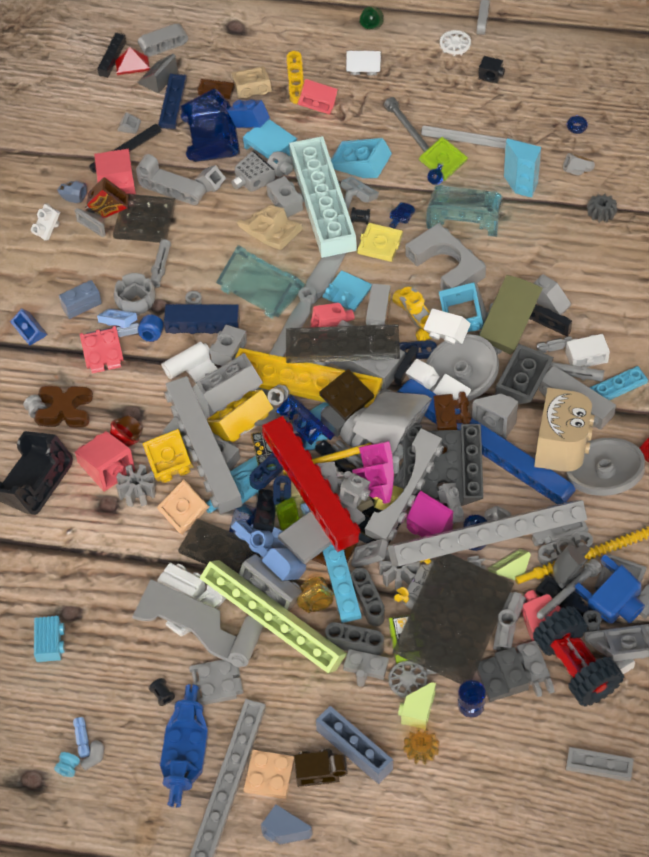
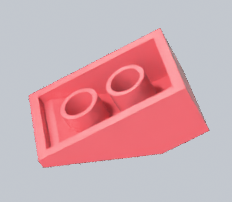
M129 149L94 154L98 182L105 177L128 194L129 197L136 196Z

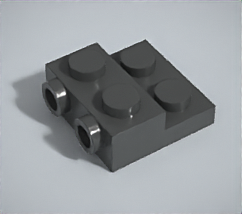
M515 647L497 652L495 657L475 663L476 671L489 702L529 690V682L532 681L528 669L524 670L522 666L524 664L522 653L516 652Z

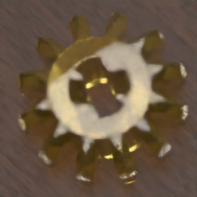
M417 728L416 734L410 731L408 733L409 738L404 739L405 746L403 751L408 753V760L414 759L415 764L422 761L426 765L427 759L433 762L434 755L439 754V749L437 748L439 741L435 739V733L428 735L429 730L427 728L424 732Z

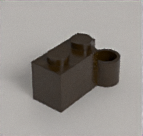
M323 749L313 753L303 751L294 755L297 787L340 782V777L348 774L346 756L332 753L331 749Z

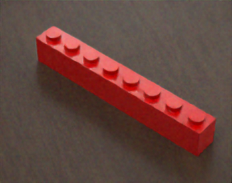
M281 416L263 424V438L336 551L339 552L358 543L360 529L357 523L351 521L349 511L340 504L341 501L338 494L332 492L328 479L323 478L318 464L313 463L310 452L303 448L302 440L294 434L291 423L286 422L284 417Z

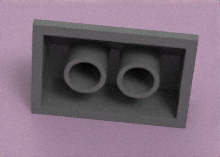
M518 344L496 385L495 395L511 396L518 401V404L532 402L554 357Z

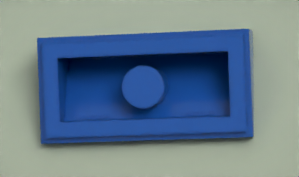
M22 308L10 321L28 345H32L48 335L32 314Z

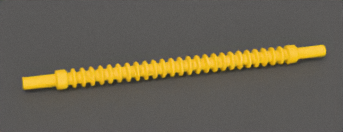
M649 526L646 529L641 528V531L636 530V533L626 534L625 537L620 536V539L616 537L615 541L611 539L610 543L607 541L604 545L600 543L599 547L597 545L594 548L590 547V551L585 555V558L589 561L591 557L595 559L596 556L600 557L601 554L605 555L606 552L611 553L612 550L616 551L617 548L622 549V546L627 547V544L631 546L632 542L636 544L637 540L640 542L643 538L647 540ZM555 560L553 564L548 562L547 566L545 564L542 567L537 566L533 568V571L515 577L517 585L535 578L539 580L544 575H549V573L553 574Z

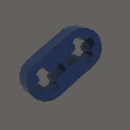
M283 475L276 477L273 483L274 508L278 512H287L292 505L291 480ZM281 483H285L284 490L280 489ZM281 497L285 499L284 505H280Z

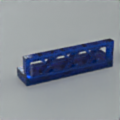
M291 394L276 410L280 416L284 417L286 422L291 423L292 427L310 445L321 434L329 440L335 436L327 426ZM298 414L297 419L293 420L294 415ZM306 422L305 427L301 428L302 423ZM316 429L309 437L310 430Z

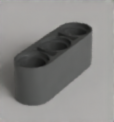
M356 568L351 573L356 598L367 622L372 626H380L385 620L384 604L369 572L364 568ZM373 612H378V613H380V614H378V615H373L372 613H373Z
M337 622L330 623L325 629L326 639L342 650L348 651L352 649L378 656L384 651V636L380 631ZM332 634H338L339 636H337V637H332L331 635H332ZM352 638H358L359 640H357V641H352L351 639H352ZM379 642L377 645H372L371 643Z

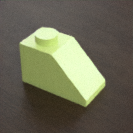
M431 682L406 696L405 702L400 704L398 715L401 716V724L426 730L436 693V683Z

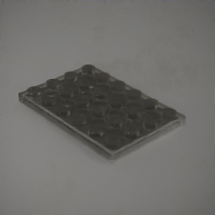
M452 554L436 557L392 653L469 688L498 622V615L506 604L514 582Z

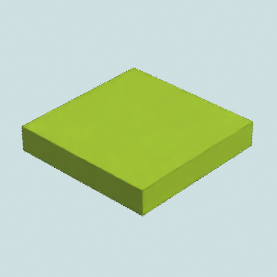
M441 137L419 157V160L445 181L468 160V157L445 138Z

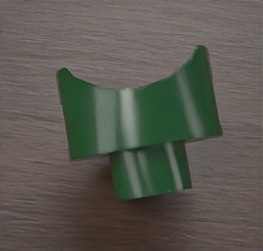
M366 7L360 16V25L365 29L379 28L384 21L383 12L377 7Z

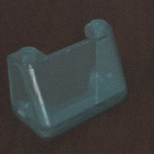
M443 185L436 186L433 189L427 207L426 228L430 229L440 222L441 225H444L445 219L480 223V229L486 228L488 236L497 237L503 196L495 191Z
M237 245L216 281L221 286V291L228 295L232 292L265 311L263 314L271 319L274 316L278 318L306 285L291 273L276 268L256 255L247 252L245 248Z

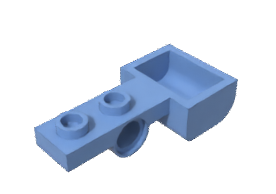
M244 520L235 521L231 526L236 531V536L245 540L253 552L259 553L263 557L262 561L282 581L300 579L304 574L306 564L304 565L287 547H272L274 537L270 531H255ZM261 535L264 539L262 544L259 541Z

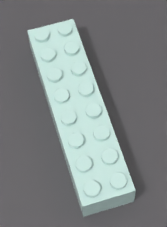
M323 136L289 143L292 165L321 258L357 251L356 235Z

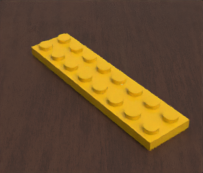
M239 348L235 357L237 358L245 353L263 382L259 388L271 390L281 384L288 388L289 395L321 402L326 401L319 395V392L345 372V370L243 348ZM352 372L374 394V398L365 405V408H367L378 395L383 383L382 378Z

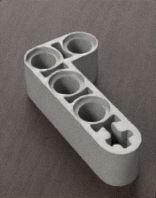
M146 154L136 167L138 182L145 189L192 205H197L206 192V187L200 182L159 169L157 159L150 154Z

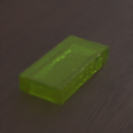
M293 497L275 505L280 530H286L299 520L296 501Z

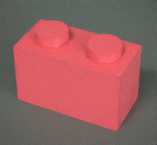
M305 79L297 105L330 115L338 89Z

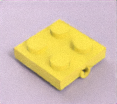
M368 223L365 233L361 234L358 254L392 262L400 246L403 231Z

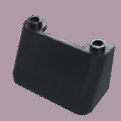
M24 431L17 441V449L22 456L3 483L0 481V502L23 513L36 515L41 511L70 469L73 458L56 435Z

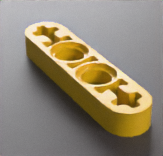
M291 51L287 54L289 97L293 104H298L304 83L302 55L298 51ZM294 69L299 70L298 73H292L291 71ZM300 82L299 85H293L292 83Z

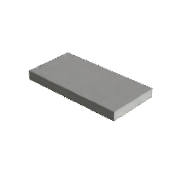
M342 502L340 503L343 508L346 507L349 511L350 519L353 523L356 522L359 525L365 520V515L360 510L354 509ZM311 511L278 535V539L304 565L332 545Z

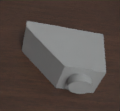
M542 274L533 283L543 288L536 303L544 308L562 315L571 306L570 301L558 283Z

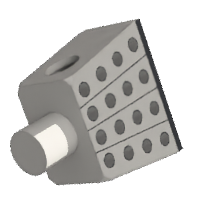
M252 151L235 166L236 178L231 183L236 190L244 186L250 192H253L275 181V172L255 151Z

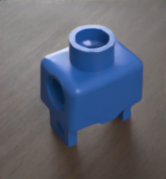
M605 554L601 558V563L613 574L594 594H591L579 582L575 586V592L588 602V607L591 610L599 612L601 618L606 622L614 623L621 616L630 624L646 606L637 598L641 594V583L625 566L621 565L619 567Z

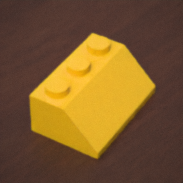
M263 390L249 391L240 400L233 401L225 409L215 412L207 418V422L211 431L223 441L234 442L241 437L240 434L242 432L252 429L255 426V422L268 417L273 407Z

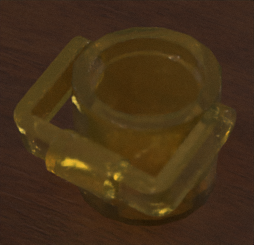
M314 577L301 585L302 595L296 599L298 607L307 613L328 608L333 603L332 597L335 595L328 588L323 577Z

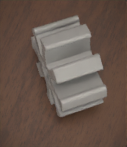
M140 464L137 473L134 474L132 465L126 466L127 476L118 473L116 476L118 482L116 488L120 500L126 498L127 506L133 507L135 499L139 497L141 506L147 505L145 495L152 498L156 495V482L153 472L150 471L147 474L145 465Z
M388 549L386 550L384 561L381 560L379 562L380 575L383 574V584L388 587L395 580V591L402 587V580L410 585L420 568L419 561L402 566H392Z

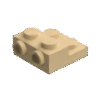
M264 66L231 73L238 98L245 99L252 95H265L267 92H272L270 79Z

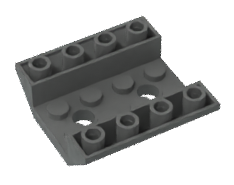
M461 424V430L428 431L442 438V446L446 447L447 452L439 457H435L433 461L435 464L431 473H426L424 486L421 490H417L414 496L417 497L418 493L422 491L440 502L437 485L444 482L446 484L456 483L461 506L483 499L481 424ZM413 425L403 440L404 489L412 476L415 466L416 454L412 452V443L422 425Z

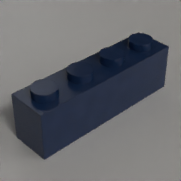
M165 304L164 326L166 333L214 334L222 331L225 325L239 328L240 325L239 304Z

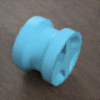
M61 752L59 755L60 761L55 765L54 770L60 775L74 777L75 767L79 765L80 759L71 753Z

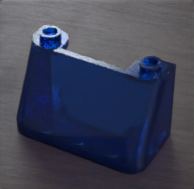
M216 88L181 105L182 113L180 116L183 122L188 123L191 132L192 145L188 146L186 156L190 161L201 162L231 158L240 154L237 130L227 111L231 105Z

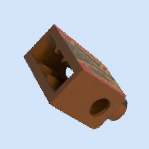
M104 177L89 191L85 210L92 213L96 212L104 218L109 217L127 208L129 195Z

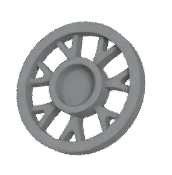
M403 661L396 664L391 669L388 677L391 690L402 698H406L409 695L407 694L408 691L410 694L412 693L410 688L414 685L418 690V686L422 688L427 685L428 681L425 669L413 661ZM410 665L411 670L405 671L404 666ZM418 668L421 672L415 675L413 671ZM397 669L402 671L401 675H397L394 672ZM400 679V683L393 685L392 680ZM416 679H424V683H417ZM401 686L406 688L405 693L399 692Z

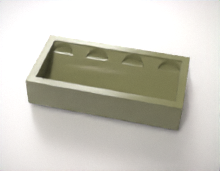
M506 275L478 336L485 338L492 346L511 355L518 345L543 288L529 281Z

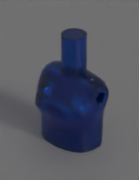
M400 202L390 212V218L392 219V222L389 224L390 228L395 229L399 223L407 224L415 213V208L410 204Z

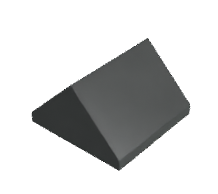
M173 53L157 61L138 81L139 85L159 94L168 84L169 75L178 73L175 54Z

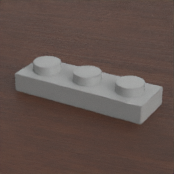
M569 747L566 770L630 782L634 758Z

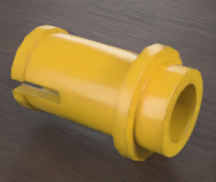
M422 328L418 329L415 333L417 341L432 339L429 337V333Z

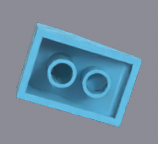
M383 138L342 141L331 158V162L335 170L361 178H378L392 152Z

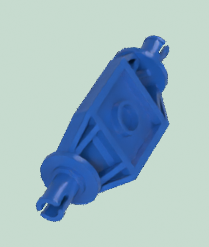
M191 684L185 686L184 700L175 703V710L165 730L160 768L164 777L162 784L170 789L167 805L173 808L174 803L176 808L181 807L183 791L192 788V784L203 773L209 733L202 714L204 707L196 702L199 690L197 685H192V689H190ZM189 772L187 778H185V773Z

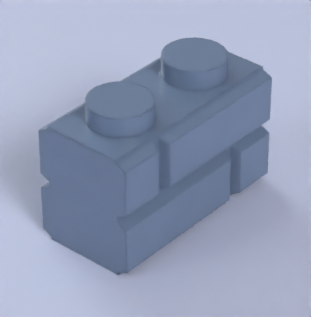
M92 280L59 295L61 307L69 319L102 304L100 293Z

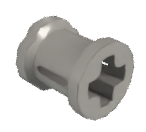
M281 384L275 386L268 392L269 402L273 405L281 404L289 397L288 388Z

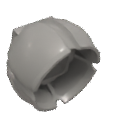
M129 273L122 276V281L118 280L116 282L114 299L120 310L136 313L137 317H139L153 306L156 297L155 287L149 278L146 279L144 274ZM135 296L141 298L138 301H131Z

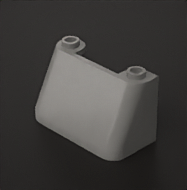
M384 391L382 394L378 393L374 402L362 414L358 413L353 423L356 425L353 432L374 444L389 441L392 454H394L398 449L400 441L404 440L409 429L413 425H420L432 398L423 394Z

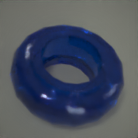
M573 116L568 119L567 128L571 133L581 134L588 128V122L584 117Z

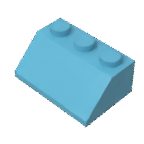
M507 139L504 178L516 194L532 198L539 180L541 147Z

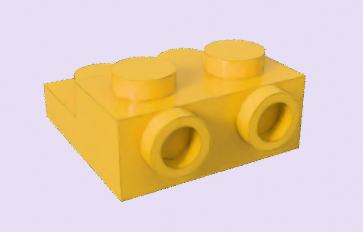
M179 429L142 443L154 477L158 482H169L173 479L172 476L180 474V476L186 475L191 472V468H194Z

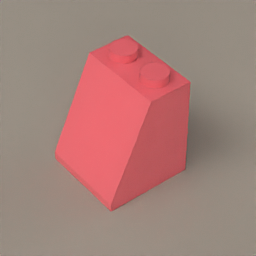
M107 431L97 435L92 441L80 446L75 451L77 462L103 492L118 483L116 478L118 473L127 476L126 466L132 465L133 472L135 471L131 450Z

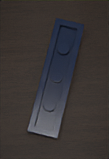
M169 75L158 123L160 128L176 129L187 82L186 75Z

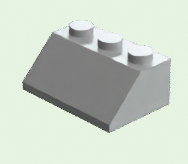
M245 353L196 383L213 412L225 409L229 403L240 400L247 392L258 389L263 382Z
M255 554L245 560L239 575L290 611L301 598L302 591L300 587L289 580L282 581L262 561L263 557Z

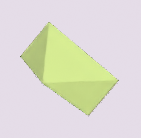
M518 549L488 567V571L515 580V577L525 574L531 555L529 551Z

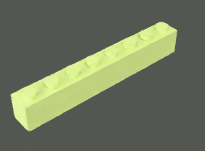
M220 560L208 563L200 577L202 581L327 673L338 669L347 655L346 652Z

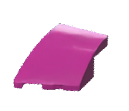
M390 442L359 447L363 467L354 469L352 472L370 481L368 488L370 490L369 496L383 500L382 503L384 504L391 501L394 478Z

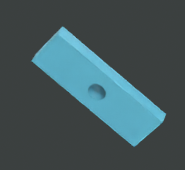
M636 366L590 387V389L611 400L647 384L648 379L641 369Z

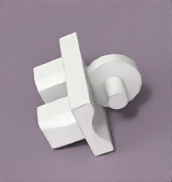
M44 204L43 209H39L37 213L38 221L32 225L31 232L44 240H49L53 228L59 226L57 219L60 212L53 209L49 204Z

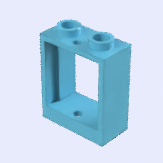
M474 282L439 291L443 312L449 313L448 306L474 300L477 316L466 319L471 323L467 332L482 329L484 320L478 291Z

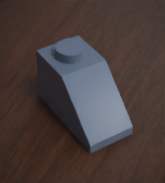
M278 805L273 807L261 824L263 837L270 842L275 841L278 844L310 839L313 835L311 826Z

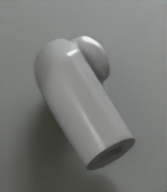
M98 740L93 741L90 744V756L80 761L85 771L102 761L104 754L102 742Z

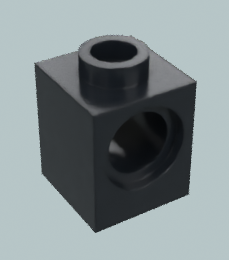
M483 56L479 66L478 79L498 84L500 77L503 78L505 73L503 60Z

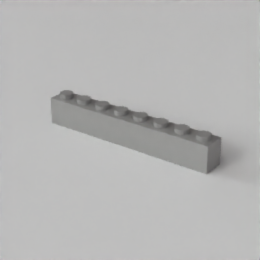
M188 377L166 383L167 391L164 392L165 398L168 403L171 402L172 404L170 408L173 416L178 417L177 425L180 432L184 431L185 433L183 438L186 446H190L192 449L190 454L193 462L197 461L199 465L197 466L199 476H204V487L207 493L211 492L212 497H210L213 507H217L220 514L241 507V495Z

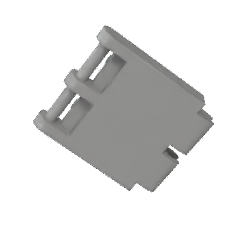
M218 660L189 667V671L193 676L194 683L192 685H197L202 691L203 698L200 697L198 690L196 702L202 705L237 699L236 695L243 694L241 678H238L240 677L239 667L234 666L232 663ZM196 672L199 674L200 681L197 680Z

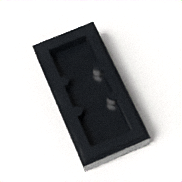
M412 345L394 375L395 384L401 386L406 377V371L418 355L417 347Z

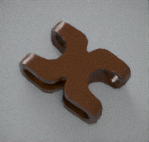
M43 386L39 389L38 395L42 402L52 405L46 409L36 411L34 417L36 424L44 427H56L65 420L66 425L69 427L88 426L90 420L88 413L76 408L80 405L89 404L92 401L93 392L90 388L73 386L68 388L65 393L58 386Z

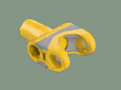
M410 286L395 291L392 298L393 302L408 313L416 326L424 329L430 311L424 305L425 299L422 294Z

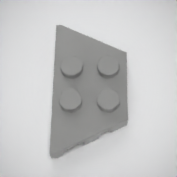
M649 624L584 633V639L587 643L606 657H611L614 661L649 657Z

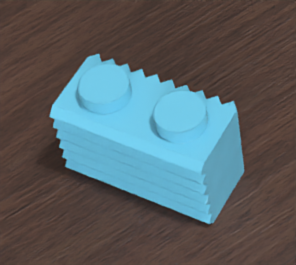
M57 615L55 617L34 618V657L36 662L61 660V653H65L64 641H61V635H65L64 623L60 622Z

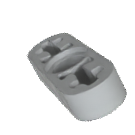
M481 0L477 34L485 35L490 0Z
M579 532L544 545L538 551V560L542 565L545 564L547 566L548 562L553 564V561H556L563 552L560 550L562 545H569L571 543L573 546L577 545L578 548L584 544L583 542L580 543V540L583 539L584 542L587 541L585 545L590 548L593 544V537L588 532ZM544 553L551 555V557L544 556Z

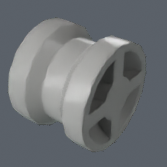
M36 394L26 398L23 403L31 418L35 417L37 410L47 408L40 396Z

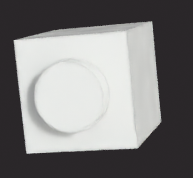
M416 359L406 371L409 379L417 381L429 390L439 379L435 369L419 359Z

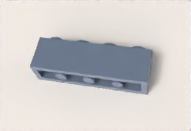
M329 706L316 719L317 732L377 784H380L393 771V759L334 708Z

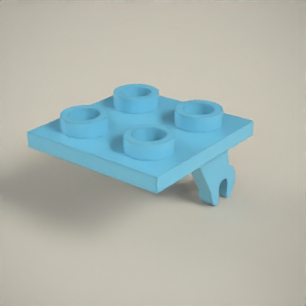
M341 270L332 284H329V288H326L323 298L334 303H340L342 307L355 312L371 290L372 284Z

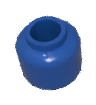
M146 315L141 319L138 334L143 340L154 342L160 338L164 323L156 315Z

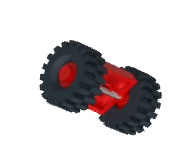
M575 607L561 608L559 612L555 611L552 616H547L544 622L541 621L539 623L540 626L536 627L535 632H533V638L545 655H556L563 662L567 672L573 677L568 688L581 706H591L594 702H600L602 698L605 699L608 697V694H612L614 689L620 686L625 676L611 657H603L602 660L600 658L596 660L581 638L584 636L583 633L587 631L588 625Z

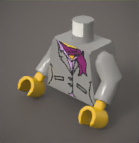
M433 559L419 561L425 562V565L421 564L407 589L400 587L397 589V592L400 594L394 596L395 601L401 602L403 600V604L415 613L436 612L441 603L452 607L456 596L447 593L449 582Z

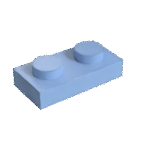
M108 309L97 315L99 323H105L108 326L116 325L121 328H127L131 326V323L138 320L136 313Z

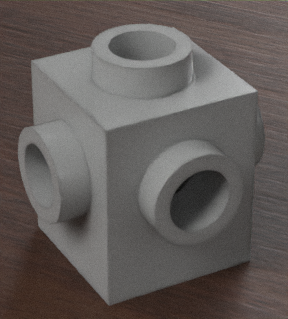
M352 473L348 479L345 478L340 486V501L356 509L362 501H366L369 497L370 490L368 488L370 481Z

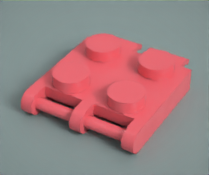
M116 326L103 331L99 329L89 334L80 333L87 369L91 368L92 374L105 371L104 365L108 366V370L121 367L120 362L124 360Z

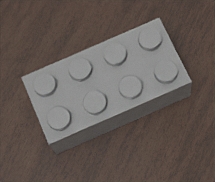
M344 320L338 324L321 345L322 349L332 355V364L344 370L349 369L351 372L382 378V390L387 389L392 383L394 375L405 357L404 351Z

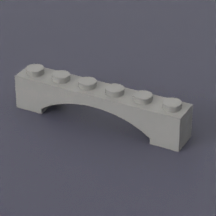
M422 428L420 429L412 443V452L416 454L412 476L406 488L395 502L383 511L373 513L365 527V534L375 540L383 538L387 542L394 540L398 531L396 530L398 524H402L406 518L407 513L405 511L408 506L412 507L416 499L415 493L424 486L426 473H431L435 464L433 462L435 457H439L443 451L442 438Z

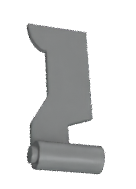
M150 579L132 616L133 619L140 621H153L160 617L195 634L210 654L228 661L236 667L248 665L264 627L253 617L247 616L236 637L220 629V610Z

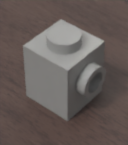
M214 165L205 168L194 180L202 183L206 187L205 193L218 190L221 187L220 184L226 178L217 166Z

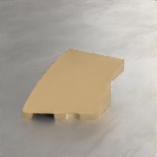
M273 205L253 213L252 217L245 221L241 219L237 221L238 226L252 237L279 250H282L303 230L300 223L287 219L284 208Z

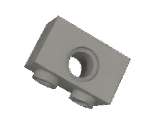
M285 176L266 184L267 196L275 206L284 208L287 217L303 210V196L300 192L297 193L294 184L291 181L289 182Z
M225 325L224 329L218 333L215 344H212L210 347L211 362L223 366L235 359L239 348L244 349L247 344L246 331Z

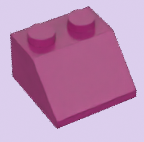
M420 491L407 516V528L412 534L419 535L420 537L453 530V511Z

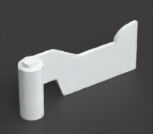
M202 342L191 346L162 363V368L169 379H173L186 371L195 383L204 378L205 374L217 370V367L210 360L208 345ZM196 383L193 391L207 419L210 417L208 402Z

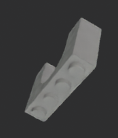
M439 223L406 244V257L416 266L421 265L433 256L441 254L452 256L459 262L456 268L441 277L440 289L442 291L473 282L478 283L485 278V263L476 258L470 249L464 247L459 239L453 237L449 230Z

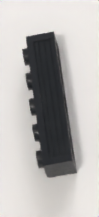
M115 33L97 68L98 76L109 77L115 61L119 58L126 44L125 34Z

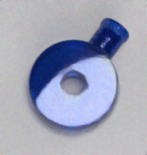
M438 163L436 169L428 172L427 179L430 184L438 185L442 183L444 179L443 172L441 171L442 164Z

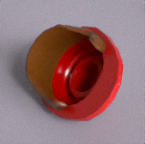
M127 415L111 422L110 434L127 447H130L139 442L143 429L135 418Z

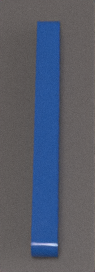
M409 379L397 392L423 394L432 398L424 416L437 424L433 396L436 394L417 381ZM455 409V415L461 413V410ZM471 417L470 424H481ZM457 423V430H461L462 423ZM481 424L483 456L556 504L566 503L575 493V487L568 480L551 469L534 467L535 459Z

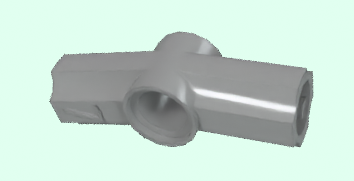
M510 592L502 611L498 615L493 649L497 652L512 648L516 623L521 614L523 604L526 602V598L520 593ZM503 621H510L511 623L506 624Z

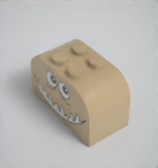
M547 388L534 467L568 472L582 466L584 455L589 454L590 442L587 441H591L593 430L591 427H593L595 416L591 415L592 403L587 396L579 392Z

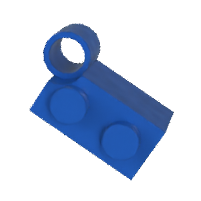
M237 100L227 110L236 128L261 127L270 118L262 100Z

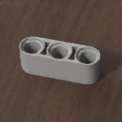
M173 24L141 36L138 39V44L144 55L150 57L185 44L188 36L180 24Z

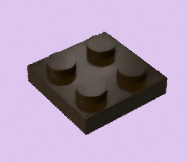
M349 369L319 392V395L345 421L374 398V394Z

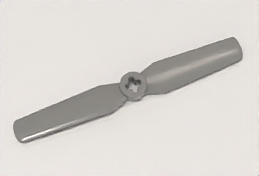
M346 253L321 258L308 278L306 286L299 291L300 302L290 314L269 354L280 357L285 355L309 317L312 305L326 292V288H329V284H331Z

